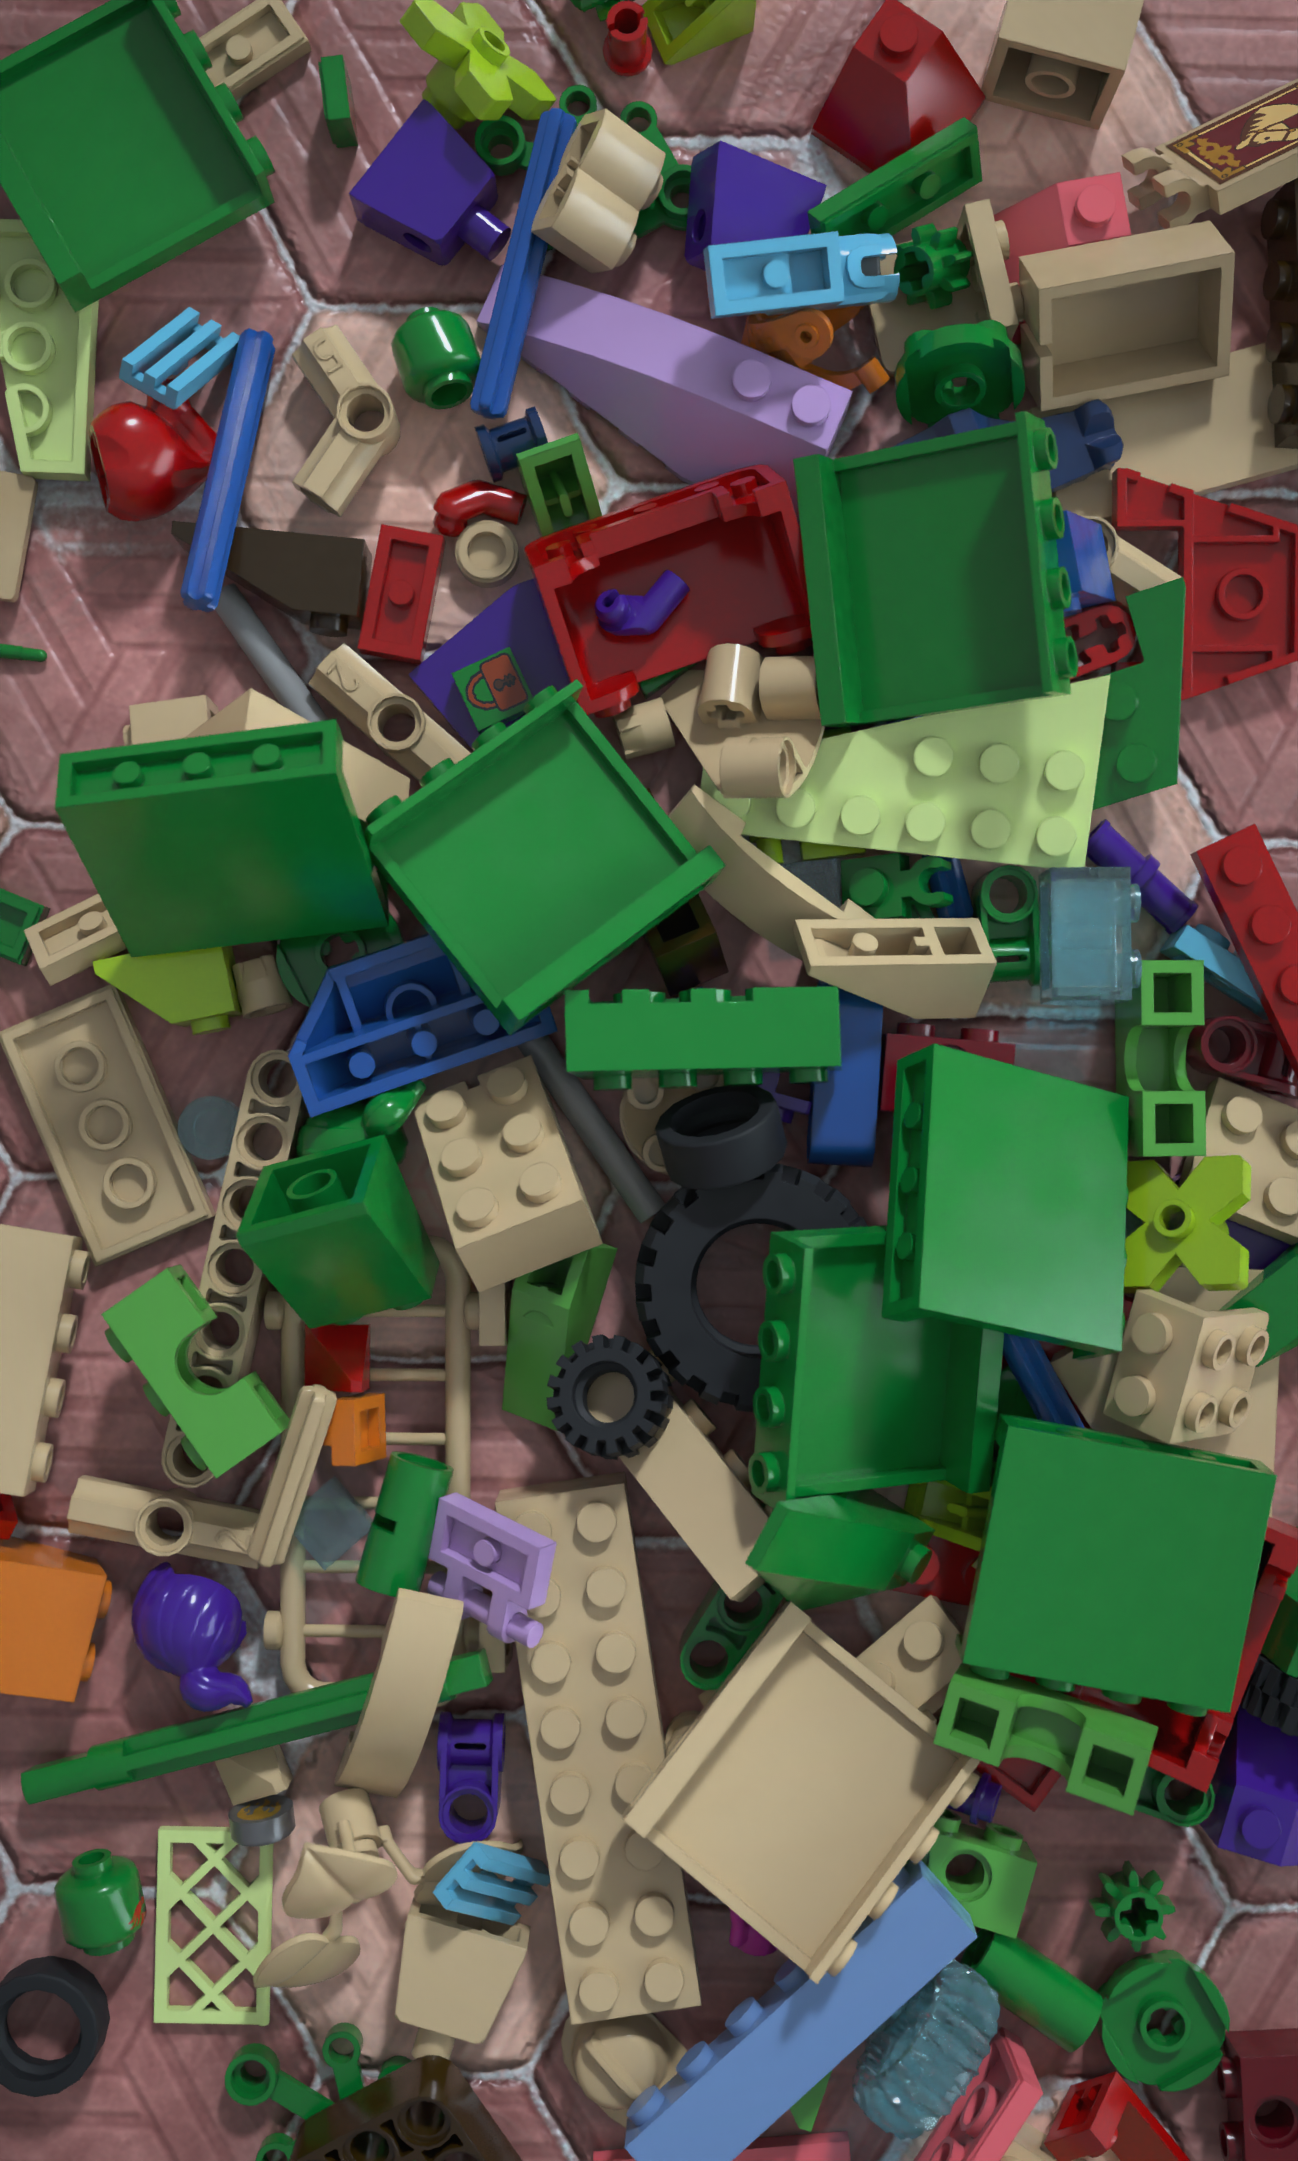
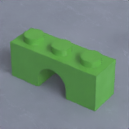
M1138 960L1114 966L1116 1093L1129 1097L1128 1124L1130 1127V1140L1128 1143V1156H1206L1205 1091H1196L1192 1088L1186 1070V1048L1189 1035L1195 1027L1205 1025L1204 960Z
M181 1264L166 1268L101 1314L110 1327L105 1331L109 1344L123 1361L129 1363L133 1360L147 1380L143 1384V1390L148 1400L162 1416L172 1415L185 1434L181 1438L184 1451L200 1470L204 1471L209 1468L214 1477L218 1478L288 1427L290 1419L256 1371L243 1377L232 1386L224 1388L209 1386L200 1381L193 1373L188 1359L190 1343L198 1331L218 1317Z
M960 1664L950 1680L933 1744L999 1767L1001 1761L1005 1758H1023L1041 1763L1056 1770L1066 1778L1068 1783L1065 1792L1123 1813L1134 1815L1158 1726L1009 1675L1008 1679L987 1678L972 1672L969 1669L970 1665Z

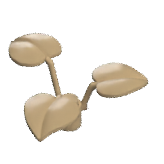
M351 1788L332 1794L319 1806L328 1846L309 1842L304 1843L297 1869L282 1896V1906L286 1915L298 1919H316L330 1916L329 1925L323 1934H300L276 1947L257 1968L253 1976L254 1987L292 1988L308 1986L331 1979L348 1969L360 1955L361 1948L356 1937L340 1936L343 1928L342 1911L349 1907L351 1903H360L364 1899L372 1898L389 1889L397 1879L395 1865L410 1884L418 1885L414 1891L416 1902L425 1905L441 1906L442 1904L433 1894L435 1887L474 1842L521 1855L524 1846L522 1839L514 1844L492 1840L461 1843L438 1853L425 1864L423 1869H420L410 1864L394 1842L389 1825H377L369 1793L366 1790ZM379 1847L385 1849L395 1865L391 1861L379 1857ZM476 1865L471 1871L480 1873L484 1869H480ZM495 1873L499 1879H503L506 1876Z

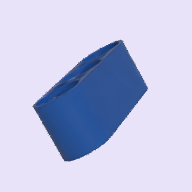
M821 980L817 982V987L833 986ZM839 988L842 1071H828V1083L810 1084L809 1102H812L808 1115L807 1164L872 1167L876 1142L883 1006Z

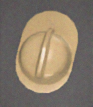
M653 2013L571 2025L569 2015L565 2021L561 2039L564 2063L574 2080L583 2090L585 2096L596 2103L610 2118L625 2128L628 2119L627 2111L634 2100L652 2085H655L660 2090L677 2074L676 2066L687 2052L685 2046Z

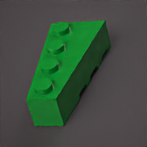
M838 986L753 987L745 989V996H732V991L728 989L690 988L689 990L680 991L679 998L666 999V993L652 992L649 989H622L620 993L613 994V1001L593 1002L589 999V990H564L566 1071L583 1080H593L594 1091L632 1090V1078L658 1077V1088L660 1089L698 1087L697 1076L723 1075L724 1086L763 1085V1074L789 1073V1084H819L829 1082L828 1071H842L840 994Z

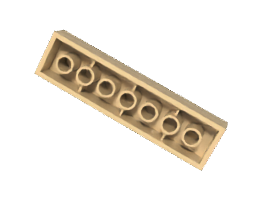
M625 1471L500 1490L495 1501L497 1513L557 1542L545 1604L527 1610L528 1617L543 1625L542 1638L533 1648H528L517 1641L515 1643L571 2025L701 2006L700 1975L684 1869L650 1840L640 1836L623 1821L621 1816L666 1757L664 1731Z

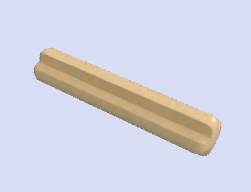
M313 1384V1386H303L299 1390L247 1549L249 1558L259 1562L260 1566L270 1568L272 1565H281L286 1558L337 1404L336 1394L327 1390L325 1386Z

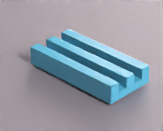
M188 307L122 359L119 378L175 410L234 361L240 335L232 332L227 337L222 338L220 336L222 325L212 319L203 326L198 324L200 312ZM204 348L209 350L199 360H197L183 373L176 377L172 382H170L167 385V387L161 384L172 374L178 375L186 367H188L189 360L192 359L195 355H197L201 350H203Z
M474 1842L437 1884L433 1894L446 1910L513 1926L521 1917L514 1906L517 1903L530 1906L538 1896L531 1886L535 1883L547 1887L550 1883L549 1869L541 1860ZM476 1865L480 1869H484L480 1873L471 1871ZM495 1873L513 1877L515 1879L513 1882L499 1879L495 1875Z

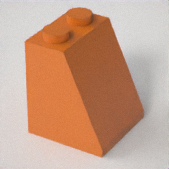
M13 1536L9 1540L0 1539V1693L66 1702L75 1701L79 1682H87L93 1670L96 1648L95 1644L90 1642L95 1621L96 1619L105 1618L112 1595V1583L107 1580V1575L96 1558Z

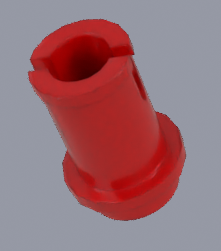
M632 1L618 2L608 12L606 20L608 35L603 45L604 61L608 68L617 75L625 77L635 76L646 70L651 62L653 53L651 39L646 33L648 19L647 17L643 18L645 10L642 6Z

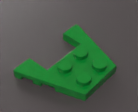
M1183 577L1125 596L1144 661L1140 664L1106 674L1110 675L1092 810L1178 784L1186 586Z

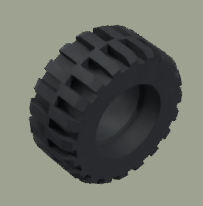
M776 1164L770 1171L759 1177L729 1188L696 1190L681 1187L657 1212L650 1223L637 1258L635 1276L636 1307L639 1322H641L646 1334V1341L654 1355L659 1357L668 1368V1373L682 1386L686 1384L697 1391L699 1397L715 1405L718 1402L734 1405L736 1411L754 1413L753 1398L756 1390L759 1388L761 1368L759 1346L734 1341L721 1334L708 1321L700 1307L697 1296V1275L700 1263L709 1247L720 1236L734 1228L747 1224H768L780 1227L786 1231L868 1226L864 1218L859 1216L850 1205L851 1202L841 1192L822 1181L819 1177L783 1164Z

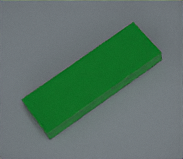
M963 117L807 211L811 234L838 231L839 236L866 233H889L893 236L983 180L977 126Z

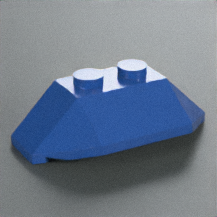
M427 933L328 967L291 1046L288 1058L311 1118L557 1032L558 1029L549 1006L512 1035H509L430 934Z

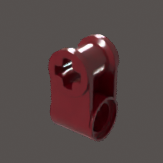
M1237 1016L1205 1018V1025L1197 1026L1191 1031L1187 1042L1186 1061L1194 1070L1244 1084L1247 1088L1263 1093L1298 1099V1079L1271 1024H1262ZM1217 1028L1222 1030L1230 1041V1052L1222 1062L1215 1060L1209 1050L1210 1036Z

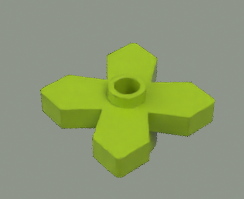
M414 0L400 19V23L418 46L426 53L438 59L426 76L427 87L422 92V98L432 104L454 129H461L467 121L474 122L477 119L499 120L508 108L524 120H540L541 114L544 111H548L556 102L555 95L539 75L510 56V49L504 41L503 30L481 4L461 2L453 14H451L434 0Z
M1240 1155L1204 1157L1179 1188L1165 1169L1155 1160L1127 1161L1129 1198L1126 1208L1145 1223L1125 1239L1127 1263L1124 1270V1293H1136V1290L1152 1289L1159 1292L1180 1265L1186 1267L1198 1283L1208 1291L1246 1289L1248 1286L1249 1251L1229 1236V1229L1225 1220L1251 1200V1165Z

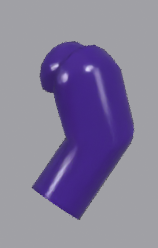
M665 570L645 596L619 595L616 589L603 592L595 601V614L598 617L599 625L613 635H650L661 627L689 593L690 588L675 573Z

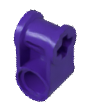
M451 1712L440 1713L437 1741L438 1771H440L438 1816L443 1832L455 1843L483 1841L495 1827L501 1803V1782L505 1762V1713H495L492 1719L454 1718ZM461 1795H476L485 1803L487 1813L477 1820L464 1819L458 1815L453 1801Z

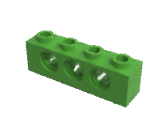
M945 1809L933 1825L939 1831V1836L932 1848L922 1859L923 1863L967 1910L975 1927L1016 1938L1038 1864L1029 1845L1023 1841L1024 1837L1021 1833L1010 1827L997 1823H987L984 1830L961 1823L962 1818L958 1814ZM969 1854L977 1858L974 1868L965 1875L954 1876L946 1872L948 1863L958 1855Z

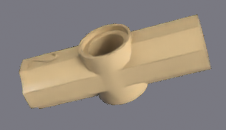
M345 643L325 657L316 668L315 674L308 683L314 691L371 739L384 755L395 760L418 781L441 761L451 758L456 764L471 754L423 712L414 699L399 691ZM402 713L415 718V729L406 740L394 742L384 738V726L393 715Z
M82 1475L78 1478L75 1491L71 1496L67 1515L69 1533L141 1546L148 1553L156 1556H171L177 1553L253 1569H259L260 1567L259 1562L249 1558L247 1552L260 1509L200 1498L193 1492L183 1488H171L164 1491L88 1475ZM160 1507L172 1508L181 1515L184 1522V1531L181 1536H170L160 1529L157 1522V1513Z

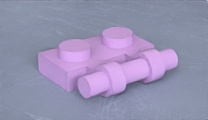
M457 1492L440 1497L428 1558L445 1566L448 1570L447 1574L442 1571L434 1573L427 1586L428 1594L464 1601L461 1619H467L471 1616L487 1625L488 1633L507 1644L517 1641L528 1648H533L541 1640L544 1627L541 1623L528 1617L527 1610L545 1604L557 1542ZM482 1586L492 1591V1597L483 1593Z

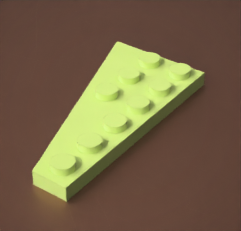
M1110 675L1070 683L1071 694L927 715L824 738L821 740L815 761L806 779L799 789L788 798H724L704 768L702 770L701 790L746 822L741 835L1084 872Z

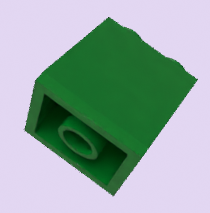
M384 1134L264 1166L236 1233L237 1240L242 1249L309 1329L332 1323L339 1326L348 1325L359 1320L364 1315L392 1308L395 1310H407L419 1305L424 1300L432 1298L440 1262Z

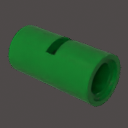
M391 1452L376 1504L375 1516L370 1525L355 1578L359 1585L392 1597H396L398 1588L420 1592L429 1560L438 1501L440 1497L447 1495L454 1472L451 1466L417 1454Z
M979 1928L976 1932L977 1938L966 1947L959 1965V1976L1065 2051L1074 2052L1080 2048L1089 2038L1099 2020L1103 2007L1101 1994L1018 1936L1012 1938Z

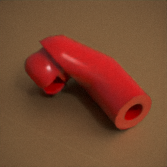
M471 480L444 491L438 496L433 506L437 512L434 516L433 525L440 534L448 537H459L468 525L467 520L481 514L518 526L526 507L527 495L483 480Z

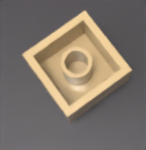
M1006 0L981 87L982 92L986 96L985 100L1099 130L1126 71L1144 0Z

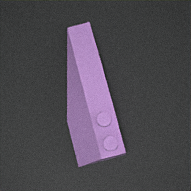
M501 264L477 319V325L486 333L488 332L504 267L503 264ZM544 275L540 276L521 354L523 361L540 374L546 373L567 389L569 396L588 410L592 408L618 428V433L635 446H642L666 465L668 471L683 482L692 485L739 468L760 464L768 465L786 480L798 525L800 524L793 459L814 454L829 457L845 420L853 393L849 389L678 318L615 296Z

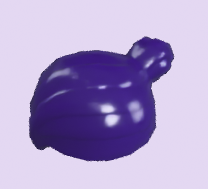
M167 1561L160 1563L150 1570L137 1591L132 1604L131 1616L134 1641L144 1659L156 1669L180 1677L179 1690L183 1701L195 1710L209 1712L219 1710L230 1704L241 1705L245 1708L249 1707L253 1699L245 1680L239 1675L230 1672H220L217 1669L239 1648L247 1634L246 1621L242 1620V1610L237 1597L225 1586L211 1579L192 1574H175L171 1564Z

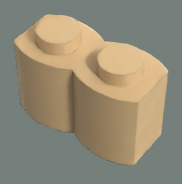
M606 108L584 115L566 146L559 165L558 174L551 182L538 207L531 232L591 274L609 271L614 267L621 266L635 247L637 235L633 231L640 209L644 210L649 207L662 188L663 176L660 173L666 153Z

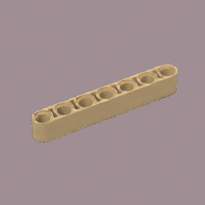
M270 1050L260 1054L252 1062L248 1071L199 1286V1291L215 1314L218 1312L230 1314L239 1326V1337L233 1346L221 1344L214 1338L211 1331V1323L198 1331L189 1346L188 1359L195 1376L199 1380L203 1375L215 1377L222 1383L223 1387L232 1386L250 1374L264 1312L265 1297L270 1285L268 1278L254 1262V1272L246 1284L233 1281L226 1272L225 1261L228 1254L233 1249L244 1251L236 1237L244 1216L239 1207V1199L247 1187L256 1186L264 1166L298 1158L295 1148L299 1127L303 1126L308 1117V1110L297 1080L294 1089L288 1095L281 1098L275 1096L268 1087L267 1075L275 1064L286 1061L291 1065L288 1058L289 1051ZM267 1123L274 1125L282 1136L280 1152L270 1160L260 1157L253 1146V1137L256 1131ZM170 1414L161 1461L165 1475L174 1484L183 1488H196L204 1485L213 1479L214 1475L209 1468L202 1471L191 1467L186 1462L181 1444V1438L185 1434Z

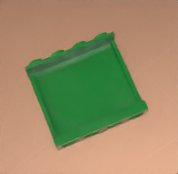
M110 0L0 60V184L75 313L275 203L267 180L268 176L275 173L271 160L258 137L255 135L246 140L237 126V123L244 120L240 108L227 85L223 82L214 87L205 72L212 68V63L195 31L192 29L183 34L176 23L175 18L181 16L176 0Z
M1027 411L1015 413L1016 422L836 459L820 454L793 459L821 726L846 728L1071 694L1070 678L1077 675L1078 657L1073 638L1065 635L1063 609L1069 608L1071 604V585L1065 567H1059L1056 540L1062 539L1064 536L1065 523L1059 499L1057 497L1052 498L1050 470L1056 469L1058 464V450L1055 435L1050 427L1045 428L1044 420Z
M578 679L559 692L553 685L545 688L524 706L523 712L526 714L508 728L502 721L492 725L472 743L471 747L474 749V752L456 764L451 758L441 761L420 779L419 784L422 786L420 790L404 801L398 795L390 797L377 806L366 818L369 825L365 829L364 836L374 865L509 1035H512L564 995V990L573 989L711 885L726 866L710 845L699 853L695 851L576 702L583 688Z
M337 719L60 754L55 810L132 958L389 926L388 881L375 868L343 774V737Z
M935 1043L897 1060L881 1318L906 1323L925 1317H932L1073 1348V1359L1085 1360L1122 1352V1336L1125 1329V1316L1123 1313L1124 1270L1127 1263L1125 1228L1126 1206L1129 1198L1127 1187V1156L1130 1140V1127L1128 1124L1129 1097Z
M887 1225L770 1232L769 1255L763 1264V1281L766 1287L764 1322L758 1331V1346L761 1353L759 1388L756 1390L753 1398V1411L757 1421L755 1450L749 1460L748 1474L752 1486L751 1493L773 1509L777 1502L794 1500L799 1497L946 1480L967 1494L990 1491L1005 1333L932 1317H925L906 1323L881 1318Z
M999 1413L994 1439L1000 1448L964 1635L957 1634L955 1640L962 1663L970 1665L969 1669L972 1672L992 1679H1008L1010 1672L1033 1676L1039 1685L1056 1691L1071 1692L1075 1690L1076 1685L1101 1689L1103 1696L1126 1704L1141 1703V1698L1146 1697L1167 1701L1166 1705L1172 1710L1190 1716H1206L1208 1709L1230 1713L1277 1475L1259 1460Z

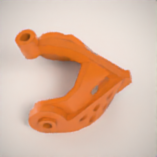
M865 305L821 311L814 308H803L787 314L770 316L765 313L750 314L746 319L741 344L851 390L863 384L868 393L871 394L890 379L875 356L859 367L847 371H831L811 364L813 360L822 356L829 349L834 338L833 333L856 317Z

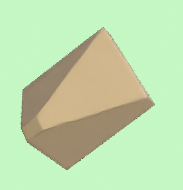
M280 1745L214 1761L233 1806L287 1790L293 1779Z

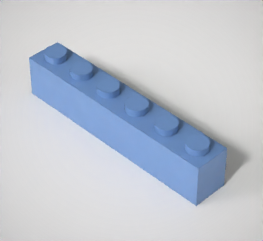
M922 1860L917 1864L910 1861L892 1881L899 1889L889 1907L876 1920L867 1916L852 1936V1939L858 1945L845 1967L835 1977L826 1972L819 1983L816 1984L807 1976L803 1969L791 1959H788L777 1971L774 1977L776 1984L758 2000L753 1996L743 2000L726 2019L725 2027L727 2029L709 2045L705 2041H700L690 2048L677 2064V2074L660 2090L655 2085H652L634 2100L627 2111L628 2119L624 2148L635 2161H732L977 1938L970 1914Z

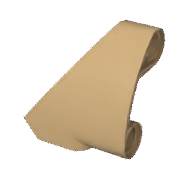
M731 643L719 644L709 650L705 670H687L660 696L671 719L724 798L790 797L806 779L815 761L825 726H821L814 656L765 657L763 660V657L750 647Z

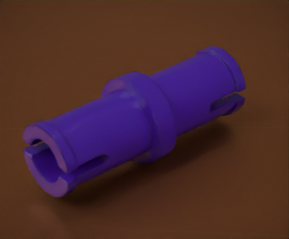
M1106 819L1090 831L1086 856L1118 885L1115 892L1124 900L1131 897L1163 926L1169 935L1179 930L1193 916L1199 907L1194 900L1189 899L1158 870L1160 862L1153 855L1149 854L1144 857Z

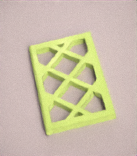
M160 1826L158 1829L153 2023L243 2024L267 2026L270 2023V1987L257 1988L256 2007L235 2006L222 1991L245 1968L254 1976L261 1962L271 1953L274 1843L260 1846L259 1875L249 1883L224 1857L238 1844L231 1839L230 1827ZM173 1843H193L207 1858L184 1882L172 1871ZM213 1844L222 1845L217 1849ZM214 1866L240 1892L217 1916L190 1890ZM180 1899L205 1925L183 1949L171 1939L172 1907ZM246 1901L258 1911V1942L249 1950L224 1925ZM212 1934L238 1959L215 1983L189 1958ZM178 1967L204 1993L192 2006L169 2005L170 1975ZM211 2001L215 2004V2006H207V2005H208Z

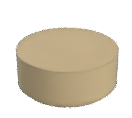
M492 520L477 521L467 526L457 539L455 546L456 561L462 575L470 583L482 588H494L503 585L515 574L519 564L518 545L513 533L503 524Z

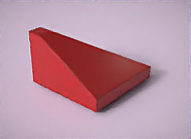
M305 1324L304 1386L318 1384L325 1386L327 1390L340 1392H364L370 1389L371 1324H348L342 1326L328 1324L309 1329Z

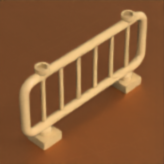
M428 1235L445 1275V1305L419 1304L407 1310H395L392 1308L364 1315L363 1317H445V1369L370 1368V1381H445V1433L386 1432V1445L445 1446V1464L454 1469L447 1495L457 1492L471 1499V1330H479V1346H506L508 1344L513 1279L482 1292H471L470 1275L460 1259L455 1246L443 1237ZM268 1291L264 1303V1321L268 1330H281V1408L290 1419L299 1390L304 1386L305 1323L278 1291ZM287 1428L281 1432V1445ZM379 1496L305 1497L286 1558L280 1565V1611L268 1610L263 1627L264 1647L266 1650H280V1666L283 1681L291 1693L334 1683L318 1681L308 1672L305 1662V1637L382 1638L386 1625L306 1624V1573H357L361 1561L306 1560V1509H375ZM428 1561L425 1574H434L437 1571L447 1574L448 1568L435 1561ZM471 1616L467 1619H461L452 1656L485 1648L491 1673H505L513 1658V1642L507 1644L490 1635L487 1631V1625ZM450 1701L438 1703L437 1707L444 1706Z

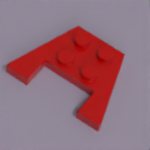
M1117 468L1112 473V526L1115 531L1178 532V575L1183 577L1186 586L1181 701L1298 661V525L1234 503L1226 505L1196 495L1194 490L1173 483L1166 485L1142 477L1140 472L1128 468ZM1116 662L1111 665V673L1142 662Z

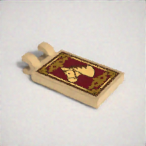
M1298 78L1155 147V152L1141 147L1121 155L1123 167L1135 176L1148 170L1147 176L1142 183L1127 190L1129 202L1139 210H1143L1155 204L1163 196L1168 198L1178 193L1176 201L1170 207L1157 212L1159 225L1167 229L1188 225L1196 215L1210 208L1219 215H1222L1298 178Z

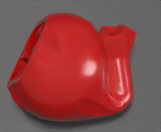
M175 378L166 379L161 384L167 387ZM147 395L146 406L132 401L113 404L100 412L90 423V430L88 432L90 449L106 512L120 520L137 522L155 519L173 510L206 481L217 434L192 407L190 398L178 408L172 410Z

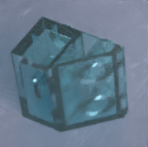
M1051 867L1039 874L1040 1004L1106 1007L1132 1000V988H1139L1141 983L1142 960L1140 951L1138 949H1131V923L1139 921L1141 894L1139 885L1131 884L1130 867Z

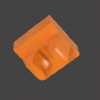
M360 1393L337 1398V1404L323 1446H331L332 1466H358L387 1458L385 1393Z

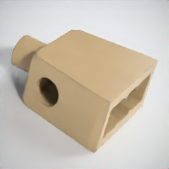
M414 1895L405 1924L395 2018L400 2022L419 2027L411 2052L415 2059L426 2055H437L450 2060L456 2038L474 2044L484 2042L525 1959L531 1926L518 1922L512 1926L446 1910L442 1905L420 1904L416 1902Z

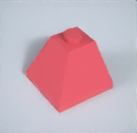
M1120 172L1058 182L994 214L995 221H1004L1008 232L1010 255L1009 259L1004 262L1009 283L1017 282L1019 284L1020 256L1131 235ZM1024 319L1022 322H1019L1011 340L1016 345L1021 344L1020 324L1026 323Z

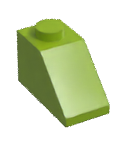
M232 946L133 958L130 954L92 961L94 972L97 976L169 1023L182 1027L191 1026L193 1035H203L230 1029L229 1018L242 1015L232 966L236 964Z

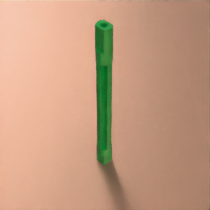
M485 1648L451 1657L438 1703L454 1700L456 1694L486 1687L493 1681ZM375 1672L251 1704L247 1708L242 1706L93 1745L89 1748L88 1752L35 1765L21 1773L23 1795L28 1805L92 1788L102 1791L357 1725Z

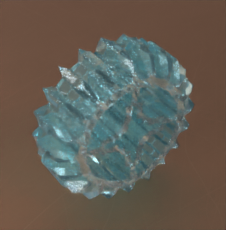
M953 1959L865 2040V2050L857 2059V2072L853 2076L852 2083L854 2088L853 2101L859 2105L864 2114L870 2118V2121L885 2133L891 2132L900 2140L907 2137L913 2140L921 2136L925 2130L929 2131L935 2128L942 2115L946 2116L951 2113L953 2104L961 2095H966V2088L972 2078L979 2075L978 2068L983 2058L990 2053V2040L997 2034L998 2023L996 2021L1000 2017L1001 2005L998 2003V1993L987 1984L988 1981L965 1963L961 1964Z

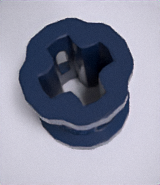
M535 406L525 409V417L490 429L484 424L475 427L493 483L503 480L504 472L518 468L516 454L548 443Z

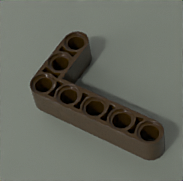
M426 2055L417 2058L310 2116L301 2124L297 2132L289 2161H522L459 2069L450 2060L437 2055Z

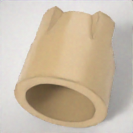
M661 697L633 705L626 711L613 716L626 760L675 747L672 728Z
M273 955L261 956L260 958L237 963L232 966L243 1018L250 1019L275 1014L293 1005L290 992L280 977L277 962Z

